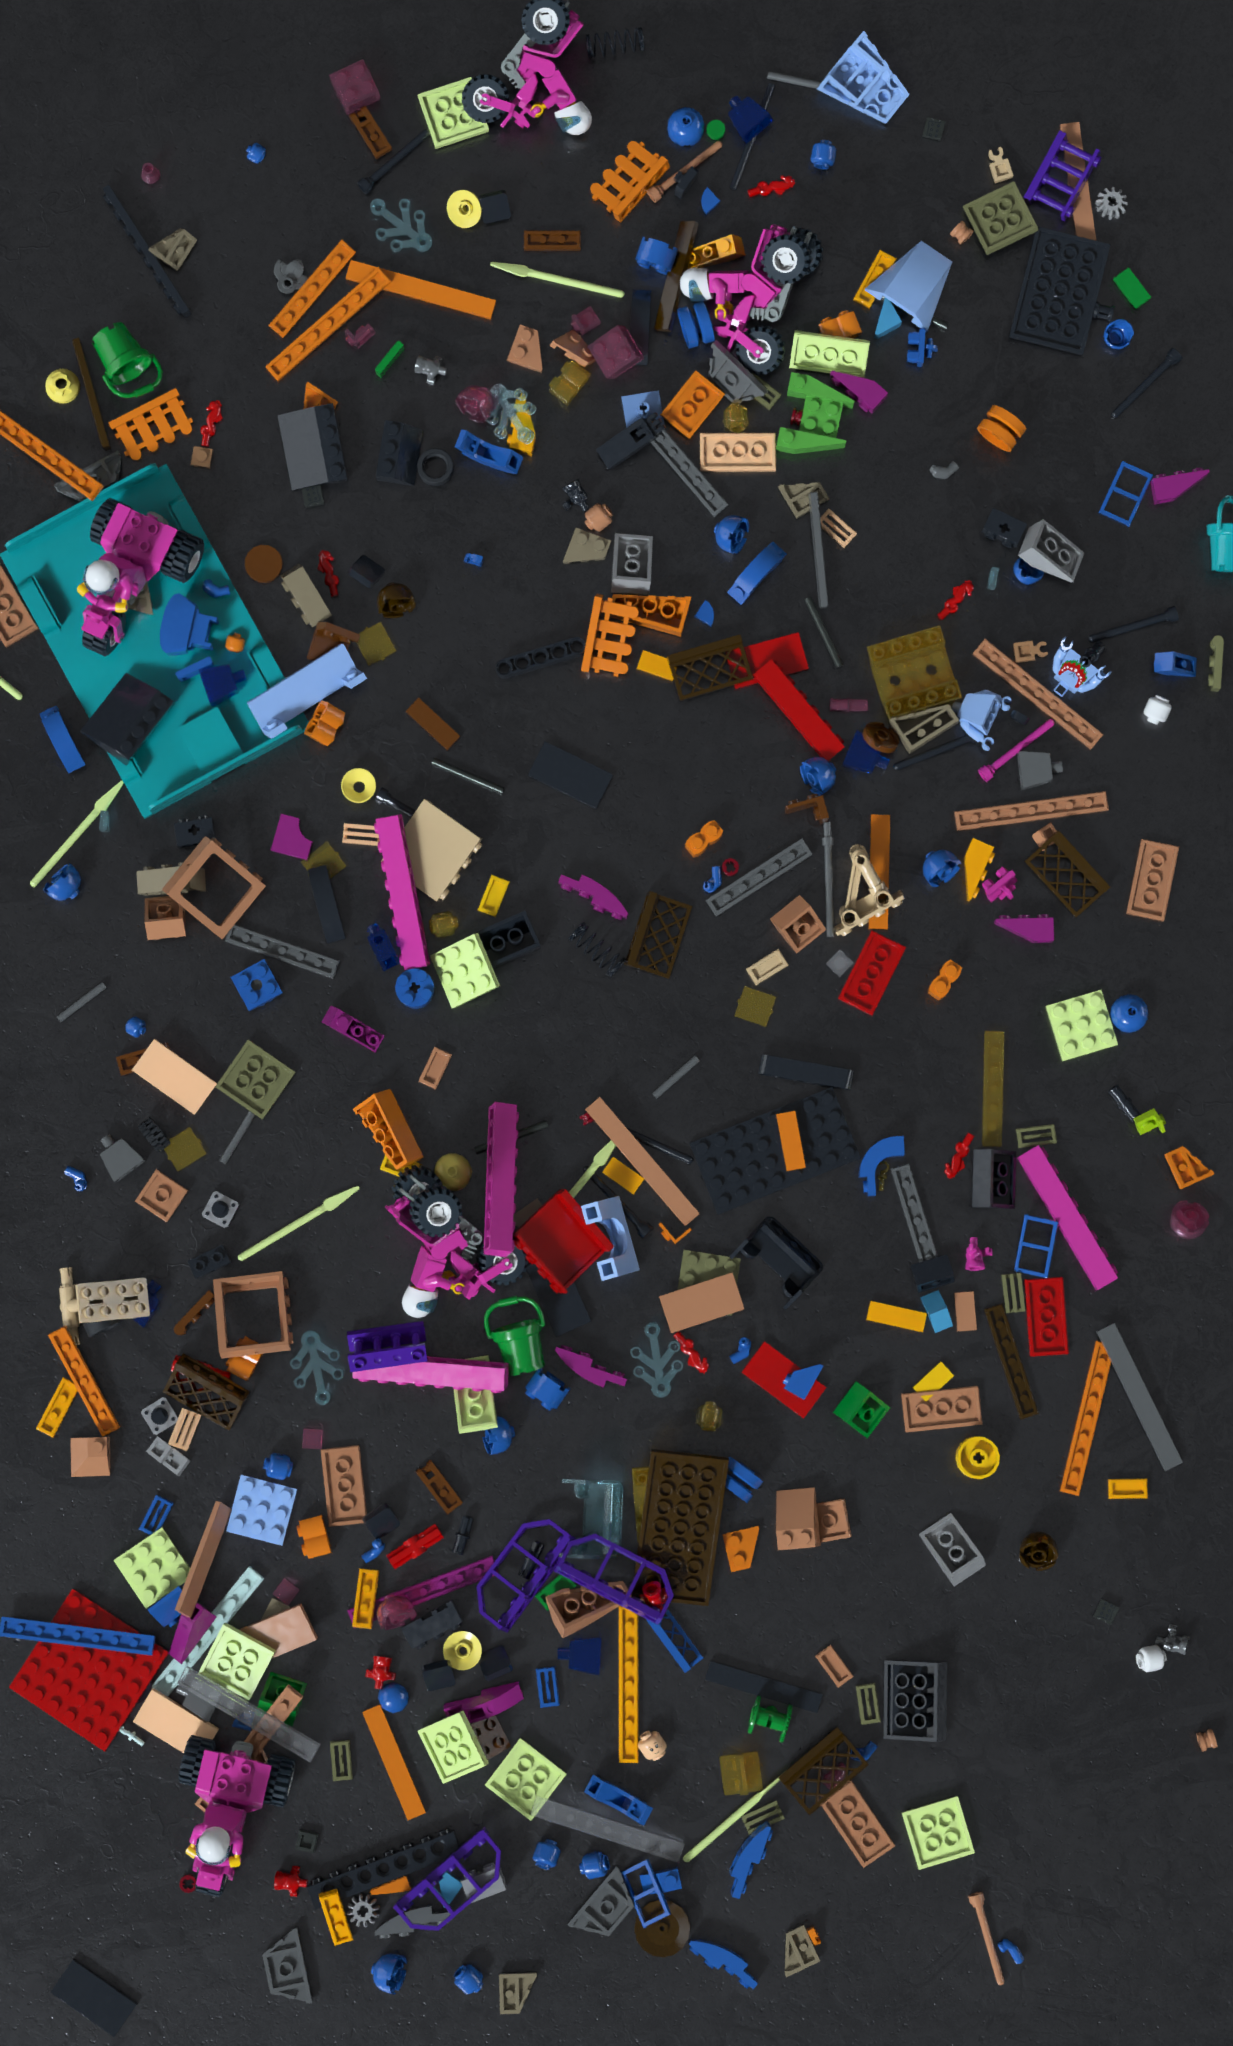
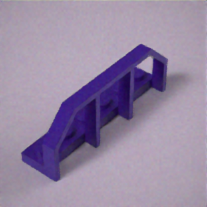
M550 1519L523 1523L476 1586L479 1613L497 1628L508 1633L555 1570L568 1543L576 1540V1538ZM551 1525L562 1535L556 1542L557 1546L554 1550H550L545 1556L546 1560L542 1563L517 1542L528 1528ZM514 1546L539 1565L533 1573L534 1577L530 1582L527 1581L524 1584L522 1591L496 1571ZM492 1575H495L519 1594V1597H515L512 1600L511 1608L507 1613L505 1612L501 1615L498 1622L488 1615L485 1610L483 1587Z
M597 1534L570 1541L554 1572L657 1625L662 1620L674 1596L665 1569ZM592 1540L609 1547L595 1578H592L589 1572L585 1570L579 1571L573 1568V1564L564 1561L571 1547ZM613 1550L641 1564L627 1593L620 1588L614 1589L608 1586V1582L599 1579ZM644 1566L661 1575L668 1596L662 1611L655 1606H646L637 1597H630Z
M483 1827L394 1904L393 1908L410 1928L439 1931L499 1879L501 1849L489 1836V1831ZM488 1841L496 1851L495 1876L481 1888L459 1860L462 1857L464 1860L473 1853L472 1848L477 1844L480 1847ZM458 1867L477 1892L454 1911L432 1883L436 1885L444 1878L442 1876L447 1870L451 1872ZM427 1887L450 1913L439 1925L413 1923L403 1912V1910L406 1911L414 1904L412 1900L416 1896L421 1898L429 1891Z

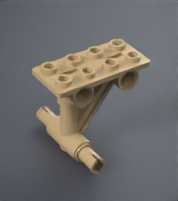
M861 844L853 845L849 852L852 868L846 904L839 910L842 922L834 926L837 936L849 934L852 931L851 928L856 925L859 927L869 922V918L874 915L876 917L883 915L886 912L885 909L890 906L895 908L902 904V900L905 899L901 890L891 895L884 881L880 880L872 866L866 848ZM862 874L869 886L870 894L857 900L860 876ZM880 894L887 895L883 900L878 899ZM846 913H853L851 918L844 917Z
M72 1267L60 1269L62 1286H60L59 1292L63 1326H67L76 1345L80 1344L78 1333L80 1323L150 1316L146 1278L75 1285L73 1284Z

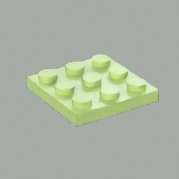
M471 77L418 94L435 149L489 132L487 123L477 122L470 118L462 104V92L465 85L472 79Z
M478 933L430 955L451 1008H456L500 986Z
M1101 990L1046 1006L1062 1061L1118 1045Z
M163 1527L114 1560L145 1608H148L185 1583L190 1567Z
M225 1622L198 1673L250 1700L276 1650Z
M464 1710L418 1730L443 1784L489 1764Z
M520 1738L486 1782L485 1786L531 1821L567 1773Z
M958 1796L901 1812L919 1870L975 1853Z

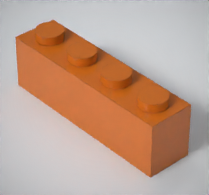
M613 594L612 596L613 602L627 605V601H630L632 606H636L639 609V615L636 618H629V623L681 637L692 597ZM610 614L611 618L624 621V616Z
M391 1089L374 1093L353 1108L355 1114H359L362 1117L363 1125L366 1128L369 1127L373 1132V1138L376 1143H381L383 1152L396 1170L413 1165L423 1158L422 1152Z

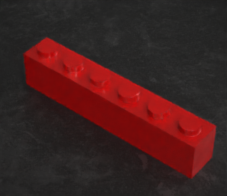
M769 660L752 676L817 754L829 761L845 747L843 745L844 740L838 734L834 735L830 730L832 728L830 723L826 719L822 720L819 717V710L813 704L810 706L806 701L808 698L802 690L798 691L793 686L795 682L789 675L785 676L783 674L782 666L777 661Z

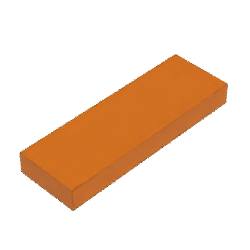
M796 1112L776 1114L786 1171L806 1168Z

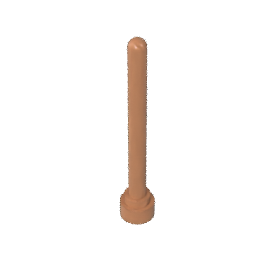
M715 142L679 171L684 175L691 166L697 167L719 150L723 145L722 142ZM678 172L661 185L652 186L647 190V194L653 202L659 201L664 194L663 192L676 183L674 177Z
M976 1892L968 1896L969 1902L976 1909L996 1981L999 1985H1003L1005 1982L983 1908L984 1894L983 1892Z

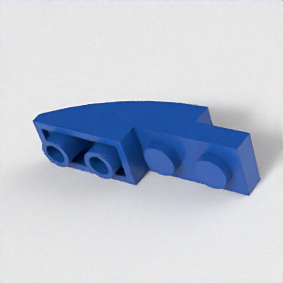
M765 1821L749 1835L731 1864L729 1872L735 1879L730 1892L734 1898L740 1899L741 1893L744 1894L746 1891L747 1882L745 1881L747 1875L750 1876L753 1870V1864L751 1863L759 1864L760 1860L765 1858L767 1851L765 1845L767 1841H770L773 1833L769 1822Z
M692 1938L688 1941L689 1949L697 1956L701 1954L705 1958L704 1962L710 1968L716 1967L719 1969L724 1964V1969L732 1976L736 1974L740 1978L739 1982L745 1988L751 1987L754 1989L757 1986L758 1981L744 1970L748 1966V1962L740 1955L711 1941Z

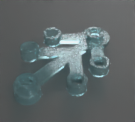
M375 199L370 205L372 213L377 216L382 215L397 227L377 229L376 238L383 241L387 237L408 235L412 238L404 241L394 239L390 244L394 252H399L402 248L411 247L424 252L431 248L432 239L429 234L425 233V213L422 210H417L414 213V219L417 222V233L411 228L409 213L411 205L408 199H402L399 202L403 221L386 209L383 200ZM404 202L408 203L406 208H403L401 205ZM381 206L382 209L380 211H376L375 207ZM417 214H422L423 218L417 219L416 216ZM384 232L385 235L383 237H379L378 233ZM425 240L426 244L420 245L419 242ZM399 243L400 246L399 248H394L393 244Z
M502 384L494 385L490 390V399L493 402L491 412L485 417L486 422L491 425H495L498 422L497 414L501 404L503 410L500 424L494 430L495 436L500 439L506 437L507 424L510 418L518 431V440L524 444L531 443L534 439V432L523 426L515 412L532 415L536 411V406L531 402H526L525 404H512L508 402L507 398H516L519 401H524L527 398V392L522 388L513 391L507 390Z
M649 1323L645 1327V1334L650 1338L653 1360L645 1355L639 1347H633L630 1354L633 1358H638L653 1369L656 1379L647 1374L642 1366H636L633 1373L636 1377H641L652 1386V1392L655 1396L662 1398L670 1393L671 1380L683 1368V1363L680 1360H675L671 1365L672 1368L663 1378L662 1369L673 1354L679 1351L680 1344L677 1341L670 1342L668 1350L660 1358L657 1338L660 1328L656 1323ZM650 1327L656 1328L655 1334L649 1333ZM672 1343H676L678 1345L677 1350L674 1351L671 1349ZM639 1349L640 1355L634 1356L632 1351ZM675 1362H679L681 1364L680 1369L676 1370L674 1368ZM637 1368H641L643 1370V1374L637 1375L635 1373V1370ZM659 1384L665 1386L663 1392L658 1391L657 1387Z
M307 1331L301 1338L303 1346L297 1356L290 1361V1365L293 1369L301 1368L302 1360L308 1351L311 1359L300 1376L294 1380V1384L297 1388H303L313 1370L317 1386L315 1401L320 1405H325L329 1403L331 1395L325 1390L321 1368L330 1373L335 1380L342 1379L344 1372L342 1369L335 1368L319 1358L317 1349L327 1354L331 1361H337L340 1353L321 1343L317 1332ZM309 1337H313L315 1339V1342L313 1344L308 1343L307 1340ZM335 1351L337 1353L336 1359L330 1357L331 1352ZM294 1360H298L300 1362V1365L298 1367L293 1366ZM337 1370L341 1372V1377L336 1378L334 1375ZM298 1379H303L304 1384L302 1386L297 1385ZM320 1394H326L327 1398L325 1401L320 1400Z

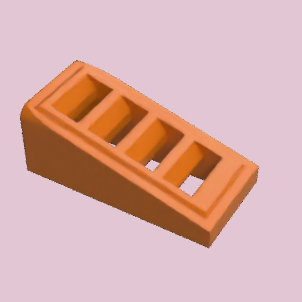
M408 1875L371 1888L370 1893L371 1895L406 1892L412 1889V1885Z

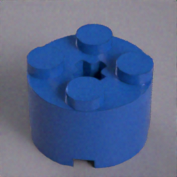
M642 237L635 260H637L640 267L649 269L651 266L656 269V272L667 275L672 270L678 249L673 247L672 250L668 248L669 244L653 238H649L647 241L645 237Z
M409 969L397 978L395 990L399 1000L405 1006L419 1009L428 1005L432 1000L435 986L431 977L425 971ZM413 984H416L417 987L420 986V988L417 989V993H414L412 990L410 991V989L413 988Z
M542 1368L536 1370L525 1386L527 1389L525 1394L532 1399L537 1398L542 1401L541 1405L548 1410L557 1409L570 1391V1388L567 1387L565 1389L563 1387L565 1383L547 1371L544 1374L541 1372Z

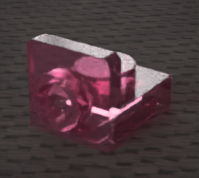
M591 306L579 314L571 316L572 322L570 324L575 332L579 331L581 335L601 324Z
M369 323L366 326H361L356 331L355 336L348 329L344 331L346 335L345 340L351 346L355 345L358 349L375 334L374 329Z

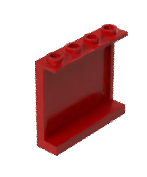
M559 1189L513 1233L515 1246L526 1253V1259L538 1267V1273L544 1279L547 1278L551 1283L550 1287L556 1293L566 1294L568 1292L566 1289L604 1252H610L615 1247L595 1223L586 1225L581 1206L566 1189Z

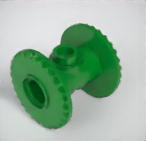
M757 1696L749 1719L748 1733H752L754 1724L781 1731L779 1742H783L791 1720L792 1705H788L786 1714L778 1712L774 1706H768L767 1708L759 1707L761 1696Z

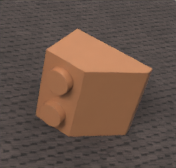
M170 896L145 898L144 923L148 940L186 936L185 909Z
M800 895L770 918L778 932L796 953L826 930L812 907Z

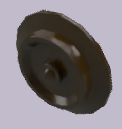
M660 1900L650 1902L641 1909L646 1922L665 1913ZM666 1901L671 1915L648 1925L646 1928H643L639 1916L636 1917L634 1927L636 1940L642 1949L652 1956L664 1958L675 1955L684 1948L689 1939L690 1924L688 1916L680 1906L672 1901Z

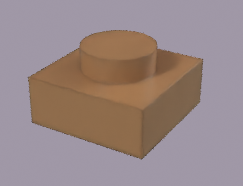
M194 446L191 466L210 469L213 449Z

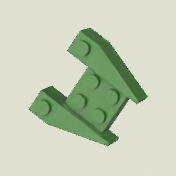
M791 372L787 396L805 399L799 431L780 427L776 451L799 454L845 448L846 440L836 437L842 407L853 409L854 400L812 376Z

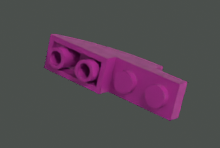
M561 874L558 883L561 884L562 889L569 892L572 889L579 892L578 895L587 899L591 896L593 897L591 905L594 906V910L601 913L608 911L612 913V917L618 920H622V918L627 919L628 913L623 905L601 884L584 875H581L580 880L577 881Z
M561 1345L560 1348L556 1347L555 1351L565 1364L584 1379L601 1387L605 1386L606 1380L625 1386L627 1381L624 1378L625 1374L613 1371V1374L605 1372V1367L596 1364L594 1368L591 1367L593 1361L590 1358L591 1354L582 1351L576 1354L571 1352L572 1348Z
M519 1682L481 1690L480 1696L445 1703L444 1711L446 1716L449 1717L464 1710L471 1724L509 1709L524 1699V1695Z

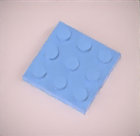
M241 1475L226 1532L283 1546L297 1489Z

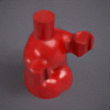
M658 1581L646 1583L643 1586L644 1594L640 1595L641 1600L648 1606H655L662 1611V1605L667 1599L665 1588H661V1584Z
M373 1656V1669L366 1670L365 1677L373 1678L376 1681L375 1689H382L383 1682L386 1680L395 1681L396 1673L389 1671L392 1658Z
M292 1866L290 1873L276 1872L274 1889L289 1890L290 1896L297 1897L298 1888L307 1887L308 1879H300L298 1875L300 1873V1866Z

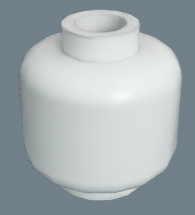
M1158 695L1150 697L1144 709V714L1148 717L1147 721L1157 725L1159 722H1165L1172 709L1171 704H1169L1170 700Z
M1157 1645L1143 1647L1136 1655L1138 1667L1145 1672L1162 1669L1164 1662L1167 1660L1165 1651L1161 1650Z

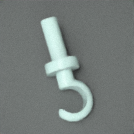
M124 1726L121 1727L120 1732L129 1737L128 1740L131 1741L133 1739L139 1745H144L145 1742L135 1736L136 1732L131 1733L129 1730H125Z

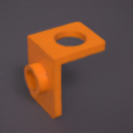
M661 1222L658 1224L663 1230L661 1232L663 1237L667 1241L671 1239L674 1244L678 1243L692 1231L689 1228L675 1240Z

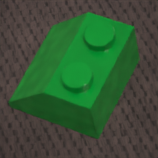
M855 1382L833 1413L868 1439L890 1407L868 1389Z
M270 1672L259 1699L256 1715L263 1717L288 1684L301 1695H304L307 1683ZM302 1699L283 1724L293 1726Z

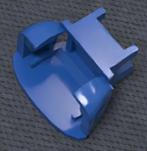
M180 593L174 594L170 598L163 614L160 628V645L162 650L168 656L188 654L189 651L194 650V647L213 651L214 647L211 643H208L212 624L219 625L218 618L200 613L197 604Z

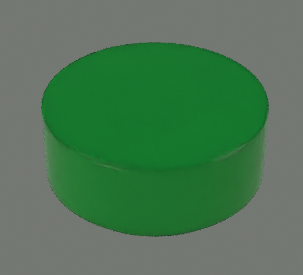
M720 120L710 121L706 129L708 137L713 140L721 139L725 134L724 123Z

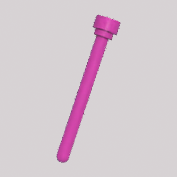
M1049 719L991 765H984L978 769L980 776L986 782L992 779L998 768L1055 724L1054 720Z

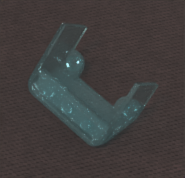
M562 1479V1483H575V1495L580 1499H584L583 1536L576 1539L597 1534L621 1547L623 1486L621 1482L615 1480ZM592 1540L573 1546L572 1553H568L566 1558L604 1559L609 1547ZM613 1550L609 1559L617 1558L620 1553Z

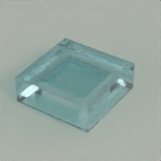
M991 568L987 585L988 589L995 590L999 568Z
M101 811L99 830L101 832H108L110 813L108 811Z

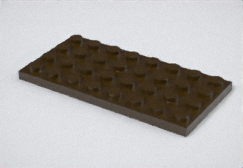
M651 1449L637 1555L665 1569L674 1595L671 1602L701 1606L709 1605L729 1458ZM638 1562L635 1563L634 1577L641 1565ZM644 1566L631 1593V1598L637 1597L641 1599L640 1595L644 1594L643 1586L652 1581H658L661 1584V1588H665L661 1575Z

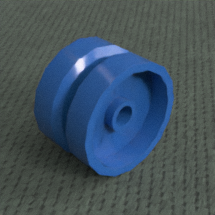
M703 301L693 304V315L687 306L677 309L682 333L689 349L699 346L698 334L705 344L715 341L712 321Z
M729 1456L728 1470L732 1474H727L725 1487L748 1503L753 1494L745 1487L746 1484L753 1489H758L764 1481L754 1475L755 1472L742 1462L738 1463Z

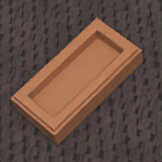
M434 1047L418 1082L436 1090L452 1054Z
M974 1291L954 1293L957 1332L977 1330Z
M831 1644L815 1655L838 1688L854 1677Z

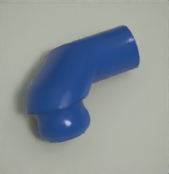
M721 866L712 867V878L703 884V889L708 893L714 892L722 884Z
M67 1166L64 1174L74 1179L75 1189L79 1192L86 1189L87 1181L85 1174L80 1170Z
M381 1539L374 1540L372 1542L374 1548L361 1555L365 1563L378 1557L385 1549V1544L382 1543Z
M870 1741L865 1748L856 1749L865 1760H868L878 1746ZM851 1757L854 1761H861L859 1758Z

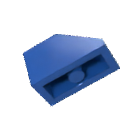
M1174 651L1155 653L1154 672L1164 675L1196 677L1197 658Z
M818 1364L793 1371L792 1374L788 1373L783 1381V1384H785L784 1389L805 1400L823 1365Z
M678 1866L654 1872L662 1893L682 1889ZM649 1873L640 1875L643 1892L654 1887Z

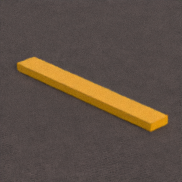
M619 1606V1763H638V1615Z

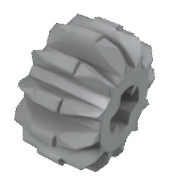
M1112 187L1111 191L1105 188L1103 190L1104 194L1099 193V199L1095 202L1099 206L1097 207V212L1103 211L1101 215L1103 218L1107 214L1109 215V220H1112L1113 215L1118 219L1120 213L1124 214L1126 211L1125 207L1128 206V202L1124 201L1127 196H1121V189L1115 192V187ZM1111 201H1114L1115 204H1113L1112 206H1110L1109 203H1110Z
M360 1893L359 1900L353 1896L352 1901L355 1904L348 1903L347 1905L353 1909L347 1911V1915H354L351 1917L350 1922L357 1919L356 1926L358 1927L361 1921H363L364 1927L368 1926L367 1920L374 1924L375 1920L373 1917H379V1913L375 1912V1910H379L380 1906H373L377 1899L374 1898L370 1902V1894H367L366 1899H363V1894ZM361 1906H365V1908H368V1911H366L365 1915H362V1912L359 1913L358 1911L360 1910Z

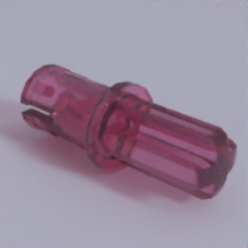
M850 697L847 699L830 698V711L841 710L849 713V711H867L868 709L867 700L850 699Z

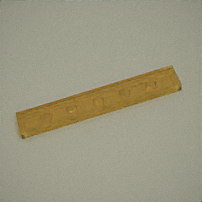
M1000 1031L984 1032L982 1146L1002 1147L1004 1032Z

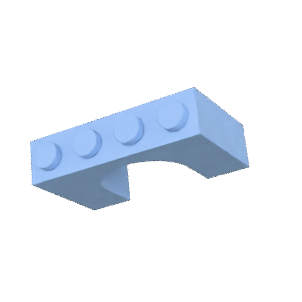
M616 1196L581 1206L586 1225L595 1222L602 1224L609 1235L610 1242L615 1246L611 1250L608 1259L597 1262L601 1280L604 1281L639 1271L640 1268L620 1197Z

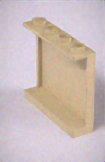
M424 799L404 829L415 886L437 902L447 897L450 892L448 890L451 884L455 885L461 876L459 872L462 868L466 869L471 862L470 856L473 852L477 853L483 845L480 843L483 838L478 837L448 816L428 799Z

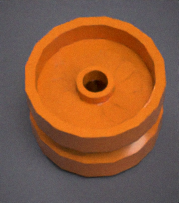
M993 405L987 413L988 419H983L977 429L990 443L1004 451L1011 452L1017 443L1015 438H1021L1026 431V427L1015 415L1002 407Z

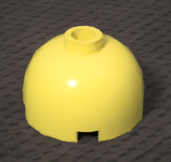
M448 1153L436 1162L434 1173L447 1189L459 1191L470 1182L472 1168L469 1161L462 1155Z

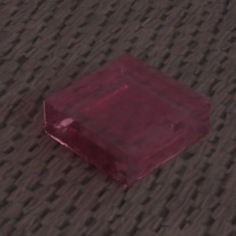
M303 1429L302 1448L322 1449L323 1430Z
M284 1578L273 1595L286 1605H289L300 1589Z

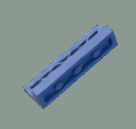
M667 1609L665 1613L668 1616H663V1618L670 1619L673 1622L672 1631L664 1630L661 1627L662 1620L658 1625L649 1620L647 1622L686 1673L692 1666L701 1661L703 1656ZM675 1626L679 1630V1632L674 1631ZM666 1633H671V1639ZM673 1634H679L684 1637L683 1647L676 1646L672 1642ZM686 1641H687V1643L690 1645L691 1648L686 1647ZM677 1648L683 1649L682 1654L680 1653V1651H679ZM685 1649L694 1651L698 1656L689 1664L684 1658Z

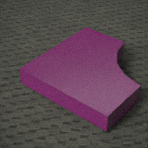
M281 814L271 851L308 861L313 842L303 836L300 829V819Z

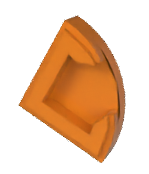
M815 1927L807 1928L814 1946L821 1944Z

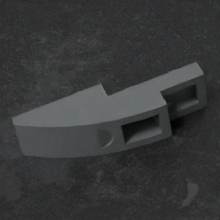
M432 1904L421 1905L403 1911L413 1923L420 1924L437 1922V1925H439L450 1915L447 1910L433 1912ZM396 1914L376 1928L375 1936L380 1935V1938H389L391 1934L399 1933V1936H409L415 1929L410 1928L402 1917Z

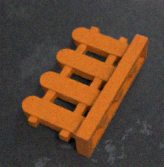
M636 141L629 142L627 145L630 152L629 156L626 158L623 155H618L615 158L618 168L615 171L606 169L603 172L605 183L602 186L599 183H593L590 187L593 194L592 199L595 201L599 199L608 206L606 208L607 211L611 213L613 210L615 219L620 223L647 194V190L654 186L670 168L669 162L664 156L660 157L657 153L652 155L644 148L645 144L642 141L639 144ZM635 157L645 164L641 169L631 162ZM623 171L633 178L629 183L619 176ZM610 185L620 192L617 197L607 190Z
M176 388L108 422L112 430H117L116 438H121L127 449L124 452L125 456L130 455L133 460H139L142 455L140 449L147 447L151 452H155L158 449L157 440L164 438L165 442L172 443L175 440L173 432L179 429L185 435L192 432L191 423H193L192 418L187 419L181 407L184 403L182 400L178 401L177 399L180 395ZM167 403L168 407L161 410L160 406ZM150 412L152 416L145 419L143 415ZM169 412L173 414L177 425L172 428L165 417V414ZM153 420L161 432L156 436L153 435L148 426V423ZM131 421H133V422L135 423L134 425H132V426H130V427H128V426L126 425L127 423H129V422H131ZM136 429H138L144 441L138 445L131 434Z
M596 594L581 671L589 672L590 668H594L595 673L604 670L614 672L613 676L618 677L619 674H625L629 669L628 664L621 660L622 655H629L632 652V646L625 643L626 636L632 637L636 632L635 627L628 623L629 618H636L639 615V609L636 606H632L630 601H627V605L613 602V598L610 597L606 601L603 600L604 595ZM601 612L605 613L604 619H600ZM610 614L624 616V622L610 621ZM597 631H602L601 638L596 637ZM606 634L621 635L620 642L606 639ZM594 649L598 650L597 656H593ZM603 651L617 654V659L602 658Z

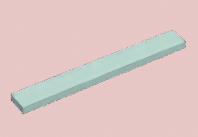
M251 1566L247 1568L212 1611L217 1618L185 1661L180 1664L177 1660L173 1659L153 1683L152 1689L158 1690L167 1697L171 1694L216 1639L225 1622L229 1623L264 1580L263 1576Z

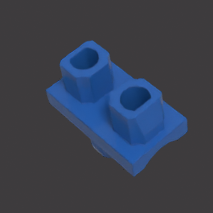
M920 329L919 332H909L908 344L918 345V350L907 351V362L917 363V367H923L924 351L927 352L926 358H932V352L938 351V346L933 345L932 338H928L925 345L926 329Z

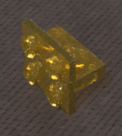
M757 1751L719 1757L725 1795L740 1794L741 1796L748 1795V1792L763 1790Z

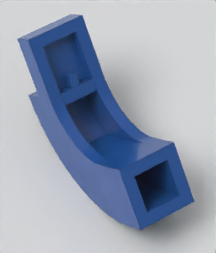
M461 429L455 444V448L462 451V454L470 459L507 473L517 474L523 460V456L514 450L492 445L467 430Z
M774 542L770 543L745 568L727 593L742 605L761 581L780 564L787 553Z
M57 705L40 713L42 723L67 772L70 773L85 766L81 753L74 743Z
M904 1136L885 1138L874 1144L864 1155L859 1167V1178L866 1177V1181H863V1191L867 1192V1197L876 1196L875 1171L878 1164L885 1158L905 1155Z
M592 1775L584 1791L595 1800L617 1809L643 1826L653 1810L645 1801L595 1775Z

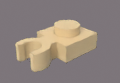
M1001 147L998 148V156L993 155L992 150H989L988 153L990 160L994 161V163L989 165L994 183L1013 178L1008 158L1002 159L1003 149Z

